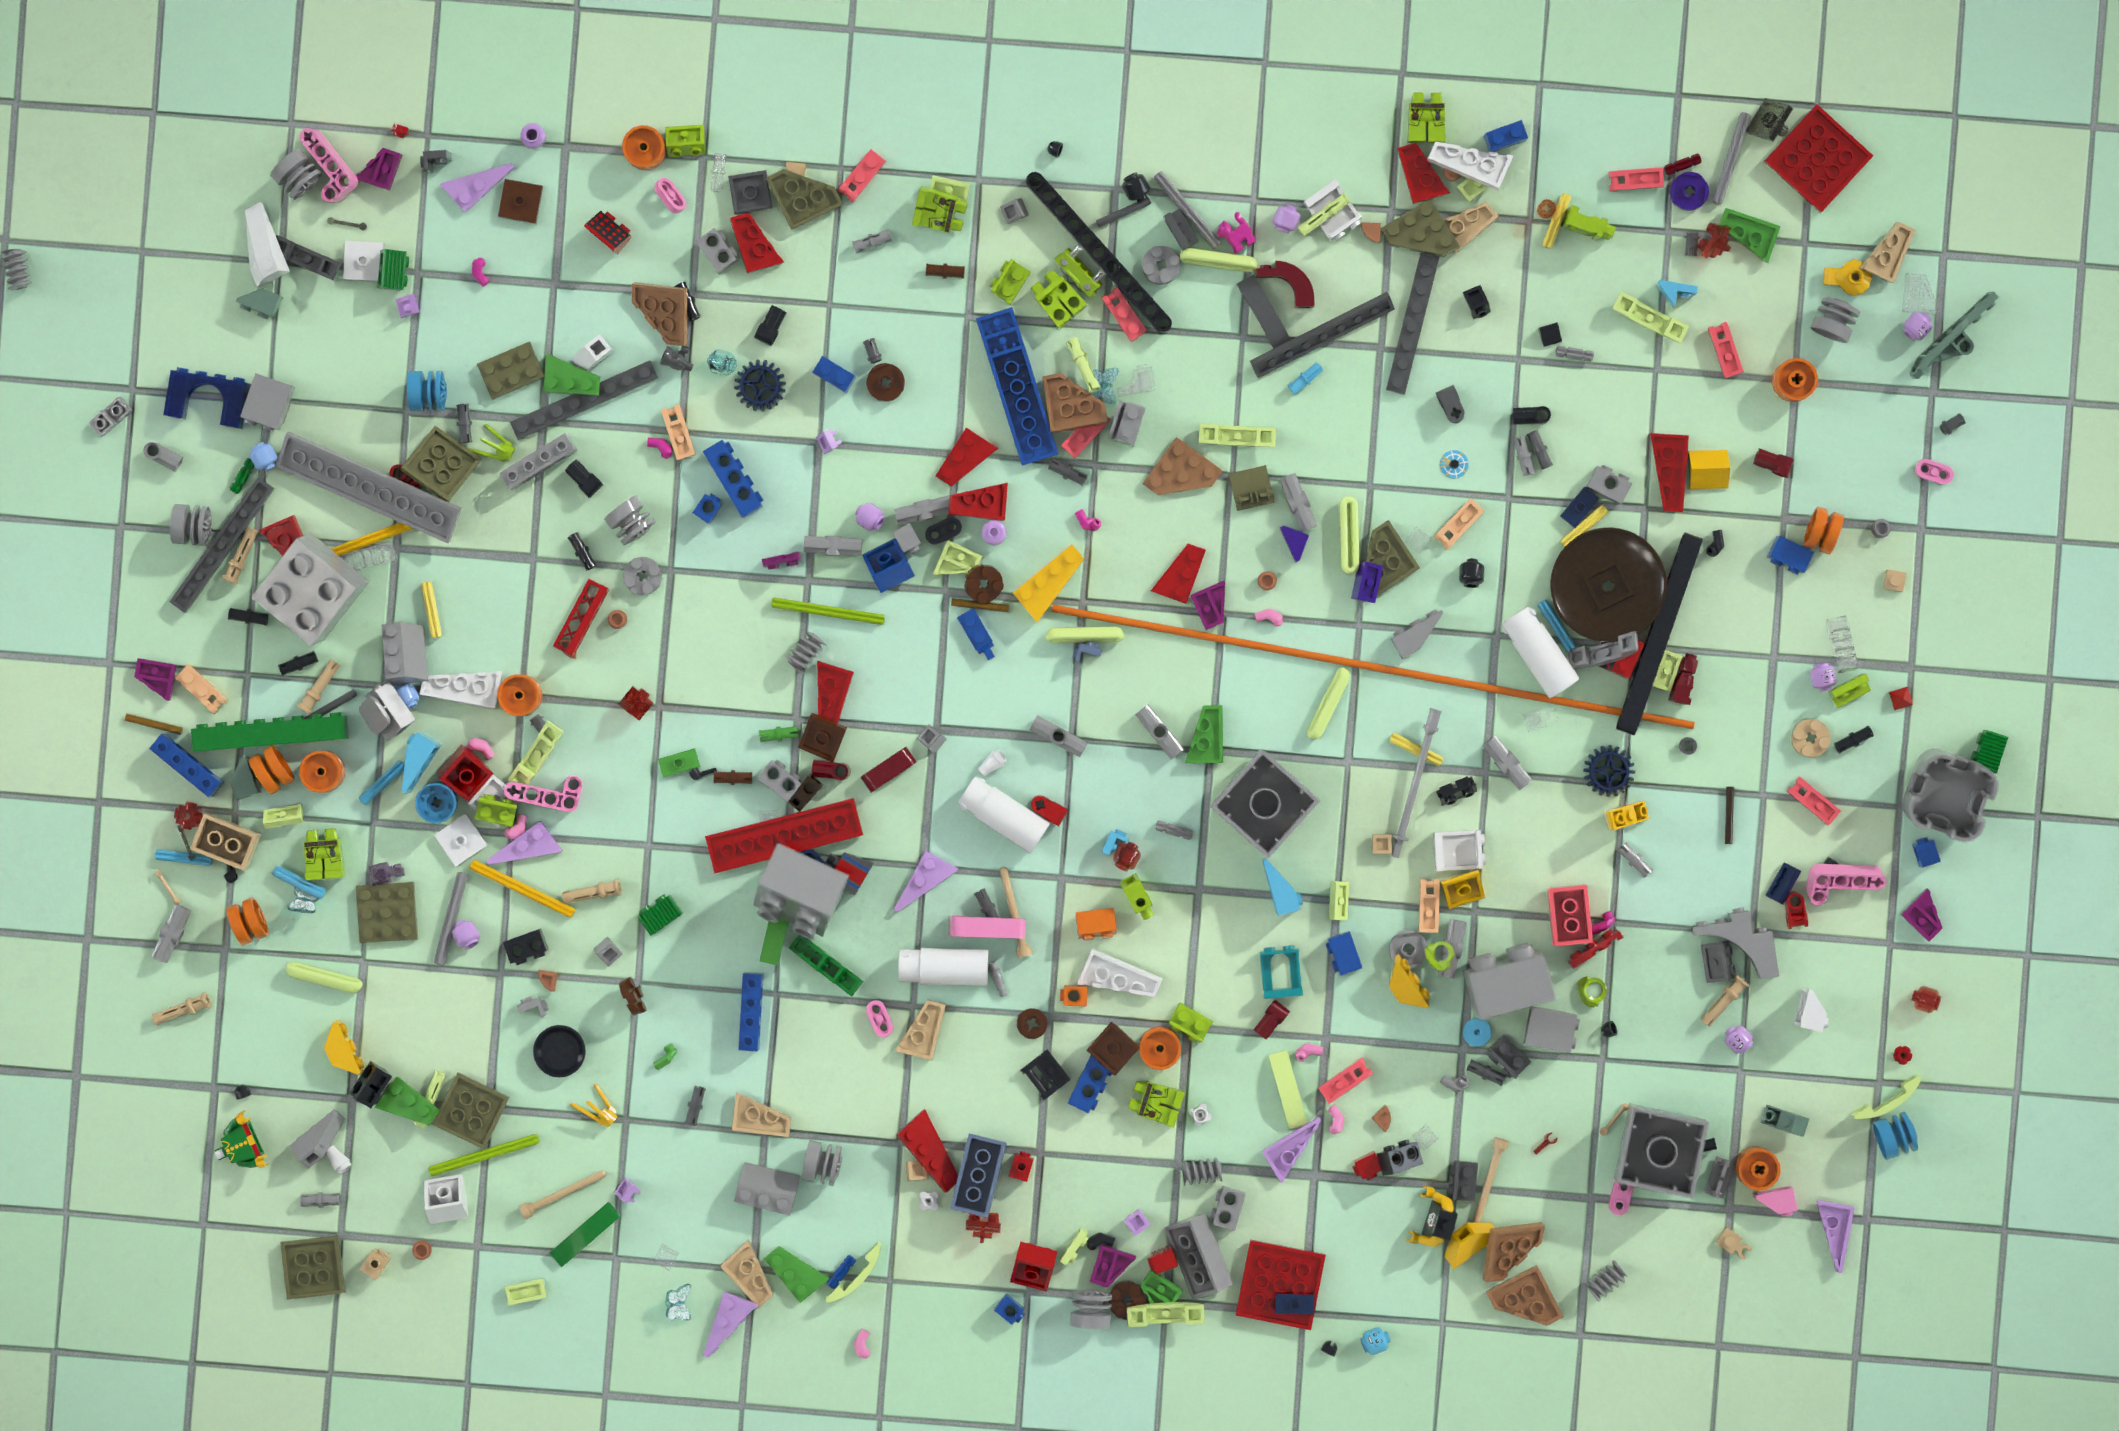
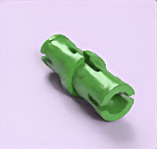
M779 726L776 729L759 730V736L767 735L760 737V742L773 740L780 742L782 739L799 738V733L796 732L798 727L780 728Z

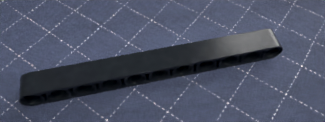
M1031 172L1026 178L1027 187L1093 261L1104 270L1103 272L1106 273L1155 330L1162 334L1167 333L1172 326L1170 317L1040 173ZM1032 177L1040 179L1038 186H1032L1029 183ZM1045 191L1052 192L1053 198L1051 200L1043 199L1042 195ZM1059 205L1066 208V212L1062 215L1055 212V208ZM1070 220H1077L1079 226L1076 229L1069 228L1068 222ZM1089 234L1092 240L1089 243H1083L1081 236ZM1097 248H1102L1105 252L1100 258L1096 257L1093 253ZM1114 262L1117 265L1116 271H1108L1106 268L1107 264ZM1121 277H1128L1130 284L1122 286L1119 283ZM1140 291L1143 294V298L1138 301L1134 300L1132 293ZM1153 305L1156 308V312L1149 315L1145 312V307ZM1159 320H1167L1169 326L1166 329L1159 328Z
M1686 532L1683 533L1667 578L1664 604L1658 616L1651 624L1616 725V729L1631 735H1635L1703 538Z

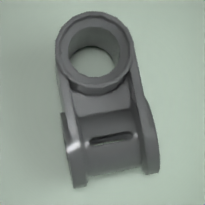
M1454 385L1436 392L1438 401L1447 419L1455 424L1461 422L1465 412ZM1454 409L1456 412L1460 411L1458 419L1455 416L1451 417Z

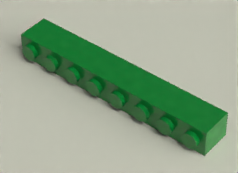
M341 712L330 713V717L323 718L322 714L311 715V719H303V716H291L292 720L284 721V717L272 718L273 722H265V719H255L253 724H246V720L234 721L235 725L227 726V722L215 723V727H208V724H197L196 728L191 729L193 752L349 739L347 716H342Z

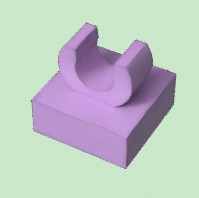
M415 294L395 299L401 318L420 313Z
M830 429L826 430L816 437L824 454L831 452L842 442V440L835 441L833 435L838 433L836 430L832 432Z
M625 1177L614 1193L621 1201L627 1203L628 1200L630 1202L635 1201L631 1197L634 1192L638 1194L641 1192L630 1179Z
M1137 1209L1124 1219V1222L1135 1236L1151 1225L1140 1209Z

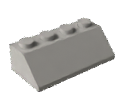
M1205 1213L1164 1227L1192 1299L1219 1293L1233 1285Z

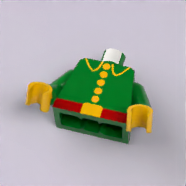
M244 1110L237 1114L224 1130V1137L221 1138L223 1147L216 1149L215 1155L218 1160L228 1157L231 1164L236 1163L241 1167L262 1168L268 1166L269 1163L264 1162V1157H267L261 1147L250 1122V1117L248 1119L244 1117L243 1114L246 1112Z

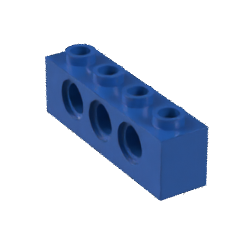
M721 440L704 450L703 453L741 517L745 518L763 507L761 502L764 500L758 491L754 492L751 486L754 483L749 475L745 476L741 469L744 466L739 458L735 459L732 452L734 450L730 443H725L724 440ZM724 456L730 459V463L726 467L720 465V459ZM732 473L739 474L740 479L737 483L730 482L729 477ZM743 489L749 491V497L745 500L739 497V493Z
M160 734L149 748L207 797H213L225 783L167 734Z
M743 973L738 1050H759L764 973Z
M1090 1055L1068 1100V1104L1088 1114L1090 1110L1094 1111L1097 1106L1098 1100H1096L1098 1093H1103L1107 1085L1104 1082L1107 1075L1110 1077L1112 1075L1092 1055ZM1094 1069H1099L1102 1071V1077L1094 1079L1091 1076V1072ZM1086 1086H1090L1093 1088L1094 1093L1091 1096H1085L1083 1089Z

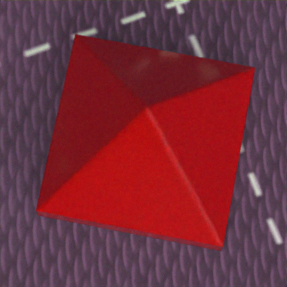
M1908 687L1889 692L1894 711L1913 705Z

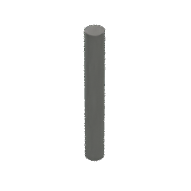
M1147 197L1143 201L1131 204L1096 220L1098 227L1106 225L1150 205L1151 201Z
M353 689L311 713V715L322 714L323 716L357 696L355 690ZM307 715L304 719H311V715Z

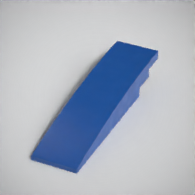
M1010 307L976 318L1022 466L1058 455L1013 308Z

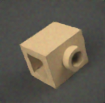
M375 1248L360 1270L374 1280H377L391 1258L388 1257L389 1254L383 1249L379 1248L377 1250Z

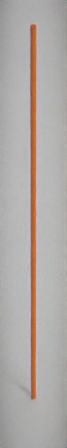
M1054 604L1051 611L1620 716L1622 708L1556 696L1549 699L1547 695ZM1643 713L1641 720L1688 729H1693L1695 723L1693 721Z

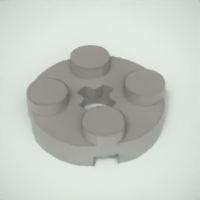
M1155 246L1143 258V272L1146 278L1154 284L1162 285L1169 283L1179 274L1180 258L1170 247ZM1164 260L1167 266L1166 269L1158 270L1156 262Z
M634 558L624 569V584L631 592L637 595L651 594L661 584L662 573L660 567L650 558ZM646 571L645 575L648 576L647 580L643 579L642 582L639 581L640 577L637 576L638 573Z
M1403 930L1392 938L1389 952L1393 961L1395 956L1399 954L1402 959L1405 958L1410 968H1415L1425 960V948L1428 945L1420 933L1413 930ZM1406 944L1414 947V950L1409 955L1403 951Z

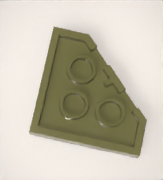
M785 169L766 177L791 230L843 205L834 186Z
M1431 199L1381 228L1387 241L1393 247L1407 248L1421 253L1426 252L1439 257H1445L1460 248Z
M1389 520L1372 530L1366 562L1383 566L1378 596L1420 569V567Z

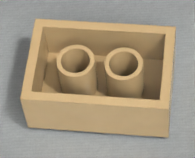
M206 813L203 814L190 850L244 871L248 870L262 834Z

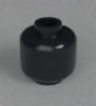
M1135 172L1123 179L1122 188L1129 200L1140 202L1147 198L1146 194L1150 191V186L1143 174Z
M1474 558L1467 559V562L1460 565L1459 580L1464 584V587L1477 588L1484 582V565Z

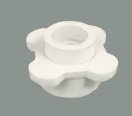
M1203 1103L1189 1111L1197 1126H1201L1203 1122L1210 1121L1212 1115L1207 1111L1206 1104Z
M922 1191L920 1193L921 1204L919 1207L921 1210H936L938 1208L937 1192L926 1193Z

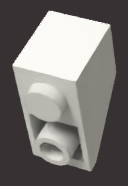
M599 334L587 343L572 360L577 367L589 371L610 355L613 349L603 336Z

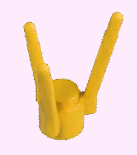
M594 1084V1088L608 1110L604 1108L601 1111L589 1100L586 1101L598 1113L597 1117L574 1103H570V1106L597 1121L601 1126L605 1125L608 1128L618 1116L614 1114L616 1110L611 1106L597 1084Z

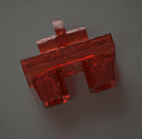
M1709 223L1706 232L1712 235L1710 240L1702 238L1697 246L1703 252V257L1715 258L1716 255L1721 256L1723 251H1730L1731 247L1727 244L1729 238L1726 237L1731 229L1729 226Z
M990 1213L988 1222L980 1221V1216L972 1214L966 1220V1230L973 1231V1237L980 1238V1243L984 1244V1238L992 1239V1233H1000L1001 1223H999L998 1213Z

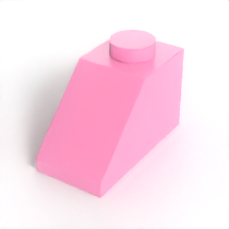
M1791 1186L1753 1193L1755 1199L1782 1216L1793 1215V1211H1798L1794 1189Z

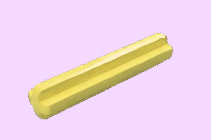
M1561 194L1542 246L1549 249L1553 247L1571 200L1570 195Z
M1603 505L1598 507L1560 541L1561 544L1565 547L1574 538L1592 528L1608 514L1606 507Z
M423 582L421 583L430 634L432 638H438L442 636L432 583Z
M1396 733L1391 735L1389 740L1391 743L1419 757L1422 746ZM1429 750L1426 761L1440 766L1443 757Z

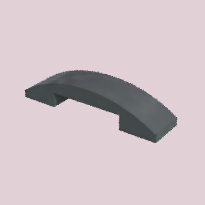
M276 235L285 260L334 281L341 265L340 262Z
M1254 275L1237 283L1236 285L1252 309L1273 349L1290 341L1291 339Z

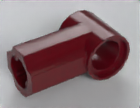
M1759 448L1753 464L1768 469L1773 474L1788 478L1794 459L1781 454L1776 455Z
M813 760L811 776L845 780L850 776L851 769L846 763ZM839 766L844 767L846 770V774L843 777L837 774Z
M1274 1000L1253 1030L1267 1040L1278 1024L1280 1025L1285 1020L1290 1010L1277 1000Z

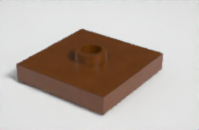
M505 179L498 217L536 224L543 186Z
M811 713L798 748L834 762L847 727Z
M1111 1021L1086 1051L1116 1076L1140 1049V1046Z

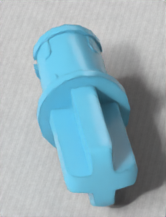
M1318 363L1313 364L1304 373H1300V376L1288 385V388L1296 395V393L1307 384L1310 385V382L1323 372L1322 367Z

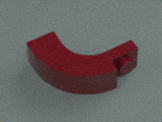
M1275 261V268H1271V265H1260V268H1256V278H1280L1290 284L1294 292V308H1314L1313 287L1301 269L1284 261Z

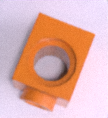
M1065 985L1064 990L1060 989V1001H1064V1006H1087V986ZM1075 990L1079 993L1078 1000L1071 1001L1068 998L1070 991Z

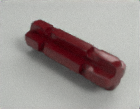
M1694 154L1690 158L1686 157L1675 161L1674 164L1665 165L1664 170L1667 175H1671L1675 171L1679 172L1692 167V165H1698L1702 160L1699 154Z

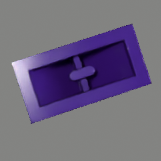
M1286 526L1280 527L1295 563L1300 561L1309 535Z

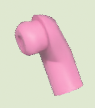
M473 738L467 744L470 751H482L486 760L495 756L486 740Z
M861 1329L854 1347L857 1356L866 1359L870 1355V1350L866 1348L865 1341L870 1333L864 1329Z

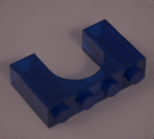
M177 367L176 371H170L163 412L164 416L186 420L191 394L200 386L212 385L220 391L223 398L220 425L238 429L243 428L244 418L240 416L250 384L246 383L244 378L234 377L233 380H228L226 375L215 374L214 377L207 376V372L197 370L193 374L188 373L189 369Z

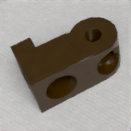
M809 774L788 803L801 812L824 784Z

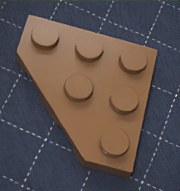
M632 283L633 305L642 311L648 323L662 335L663 341L669 345H687V288Z
M1062 373L1042 377L1051 433L1108 423L1106 405L1103 401L1068 379Z
M1176 437L1143 485L1157 495L1212 487L1223 470Z
M1538 1222L1490 1228L1482 1279L1485 1282L1504 1280L1508 1276L1507 1272L1514 1265L1517 1267L1528 1256L1527 1253L1534 1246L1537 1248L1542 1243L1545 1226Z
M1537 1265L1486 1290L1496 1310L1546 1326L1563 1318Z

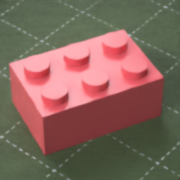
M1587 885L1547 888L1552 945L1564 946L1593 943Z

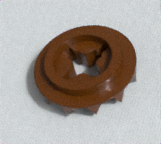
M1034 1008L1024 1010L1017 1019L1018 1031L1028 1039L1041 1037L1047 1029L1045 1014L1039 1009ZM1036 1016L1035 1023L1038 1024L1040 1028L1033 1026V1028L1030 1031H1028L1029 1024L1024 1020L1031 1021L1032 1018Z

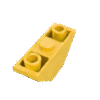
M1645 801L1604 811L1608 830L1611 831L1649 819Z
M1397 954L1389 979L1390 990L1399 1003L1428 1008L1429 999L1431 998L1426 988L1423 989L1421 987L1418 976L1415 973L1412 974L1405 958L1402 959Z
M340 1020L333 1022L324 1046L325 1052L332 1066L358 1075L364 1071V1063L361 1057H357L355 1053L356 1046L353 1040H349L346 1034L348 1033L347 1026L344 1022L341 1023Z
M1491 1222L1466 1223L1452 1233L1444 1257L1453 1269H1456L1488 1245L1490 1228H1495Z

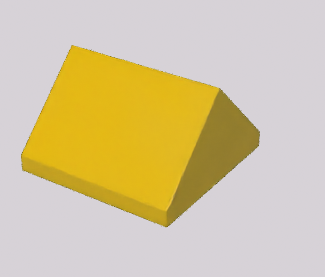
M1727 450L1688 451L1689 489L1728 488L1730 463Z
M1477 869L1440 881L1449 909L1485 898L1480 873Z

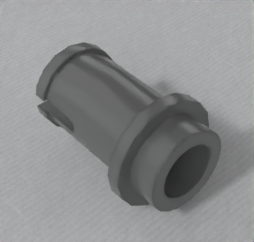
M1687 232V236H1685V255L1690 256L1692 248V256H1697V245L1700 237H1698V233Z
M871 338L870 341H863L869 357L867 360L871 364L881 361L882 354H879L875 339Z
M1958 413L1948 421H1942L1939 427L1944 435H1950L1953 430L1966 424L1964 417Z
M539 714L529 720L532 723L530 725H533L538 733L546 724L542 719L543 716Z

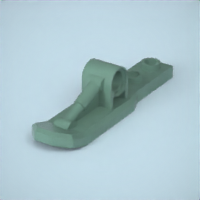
M1987 292L1961 318L1942 333L1916 358L1911 368L1910 376L1913 379H1919L1931 364L1939 361L1942 362L1955 356L1972 353L1974 343L1964 330L1971 323L1974 324L1982 317L1981 314L1985 310L1988 311L1995 306V301L1999 298L1995 292ZM1961 342L1966 344V349L1963 352L1959 347Z

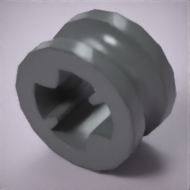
M1685 737L1680 741L1679 749L1684 754L1690 755L1696 751L1697 743L1693 738ZM1685 741H1687L1688 743L1691 741L1693 743L1691 745V747L1693 748L1691 751H1689L1688 749L1687 751H1685L1683 749L1685 747Z

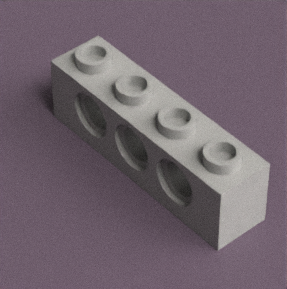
M564 433L500 472V475L508 488L514 490L577 452V449L568 434Z

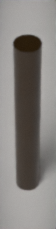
M1726 786L1725 844H1733L1734 787Z

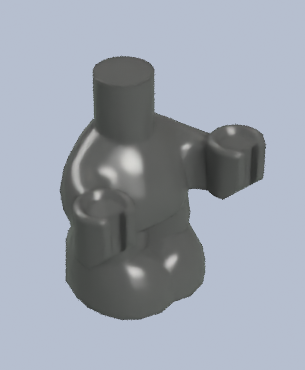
M667 346L660 361L661 365L669 366L679 371L683 369L691 371L694 365L685 360V354L689 351L688 346H682L678 353Z

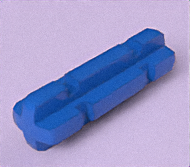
M848 1255L844 1259V1263H841L834 1272L833 1277L828 1280L827 1285L835 1289L839 1281H842L850 1270V1266L852 1267L855 1264L856 1259Z

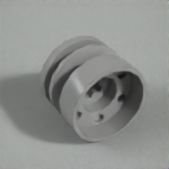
M296 149L285 156L270 173V176L278 185L287 183L284 191L289 193V197L292 200H296L308 193L322 176L320 170H315L316 166L313 163L305 167L309 158L300 149Z
M1823 297L1821 303L1824 306H1819L1818 310L1825 316H1815L1810 329L1831 340L1848 343L1852 329L1846 326V324L1855 325L1857 321L1853 317L1858 318L1860 311L1845 301Z
M637 495L626 500L604 518L611 529L619 526L622 528L616 535L618 538L625 534L627 535L621 540L623 545L641 538L656 522L654 518L645 521L650 515L649 512L639 514L644 505Z
M175 504L170 521L171 542L173 544H187L190 537L192 545H197L199 542L201 546H207L212 529L210 507L202 506L200 508V506L195 505L191 514L189 505Z
M809 1140L801 1180L814 1182L817 1174L821 1175V1184H824L826 1176H829V1186H834V1182L840 1172L842 1147L837 1146L835 1154H832V1145L829 1144L826 1152H822V1142Z
M1094 1289L1072 1292V1297L1080 1300L1072 1301L1071 1305L1079 1307L1080 1310L1071 1312V1326L1087 1329L1110 1328L1111 1315L1103 1312V1309L1111 1308L1112 1304L1103 1301H1111L1112 1294Z

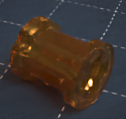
M1549 199L1543 200L1537 207L1538 215L1544 219L1550 218L1556 211L1555 203ZM1545 204L1548 208H1551L1548 214L1545 210H1542Z

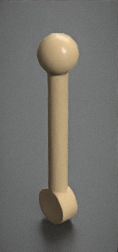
M159 870L155 871V874L173 898V903L179 904L180 899L175 896L163 878L162 873Z
M1622 1104L1621 1110L1605 1128L1600 1129L1601 1135L1605 1136L1608 1132L1607 1130L1619 1116L1628 1110V1104Z

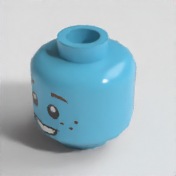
M1379 1327L1365 1331L1363 1338H1360L1365 1353L1368 1352L1370 1355L1386 1351L1388 1349L1387 1343L1390 1342L1387 1331L1383 1332Z

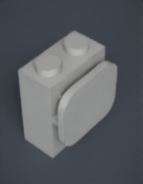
M255 373L240 417L245 418V423L254 426L256 423L262 424V429L274 432V429L280 431L288 414L295 387Z
M1119 400L1108 438L1134 447L1145 407Z
M390 682L385 685L380 683L375 686L371 692L365 695L367 699L359 707V712L371 731L375 734L382 733L386 741L401 734L416 720Z
M1531 1006L1523 1044L1571 1053V1049H1575L1576 1038L1573 1037L1575 1030L1579 1028L1580 1019H1577V1015L1573 1013Z

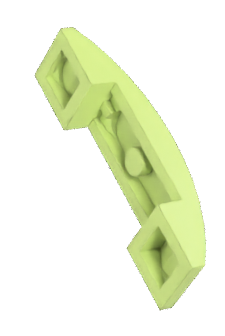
M1622 291L1612 308L1641 326L1680 344L1689 328L1688 325L1658 312Z
M1200 424L1199 443L1275 447L1277 428Z
M548 720L508 780L529 785L564 731Z
M1287 1050L1268 1055L1288 1128L1292 1129L1305 1125L1307 1120Z
M1915 1074L1900 1083L1904 1091L1874 1109L1866 1104L1851 1113V1116L1855 1119H1868L1892 1111L1912 1095L1918 1087L1921 1077Z
M880 1242L865 1256V1259L870 1263L846 1288L839 1284L826 1298L828 1303L847 1296L864 1282L878 1259L881 1249Z
M1166 1302L1127 1307L1128 1327L1147 1326V1324L1161 1323L1205 1324L1204 1304Z

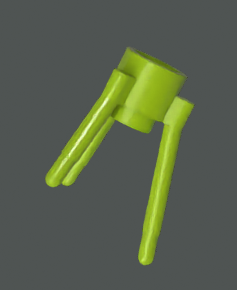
M485 424L484 427L504 444L500 443L498 446L484 438H480V440L497 449L495 453L498 455L476 449H468L478 455L494 458L501 462L504 460L509 462L515 451V448L512 447L513 443L507 441L488 424Z

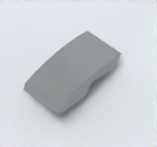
M119 396L106 409L101 410L89 424L103 437L133 410Z

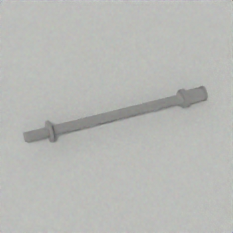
M1430 708L1427 722L1423 726L1425 736L1398 834H1392V837L1396 838L1392 857L1399 858L1403 841H1409V838L1405 837L1432 736L1439 729L1437 725L1442 712L1440 710Z

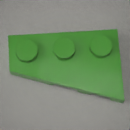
M546 354L543 392L599 396L600 376L550 354Z

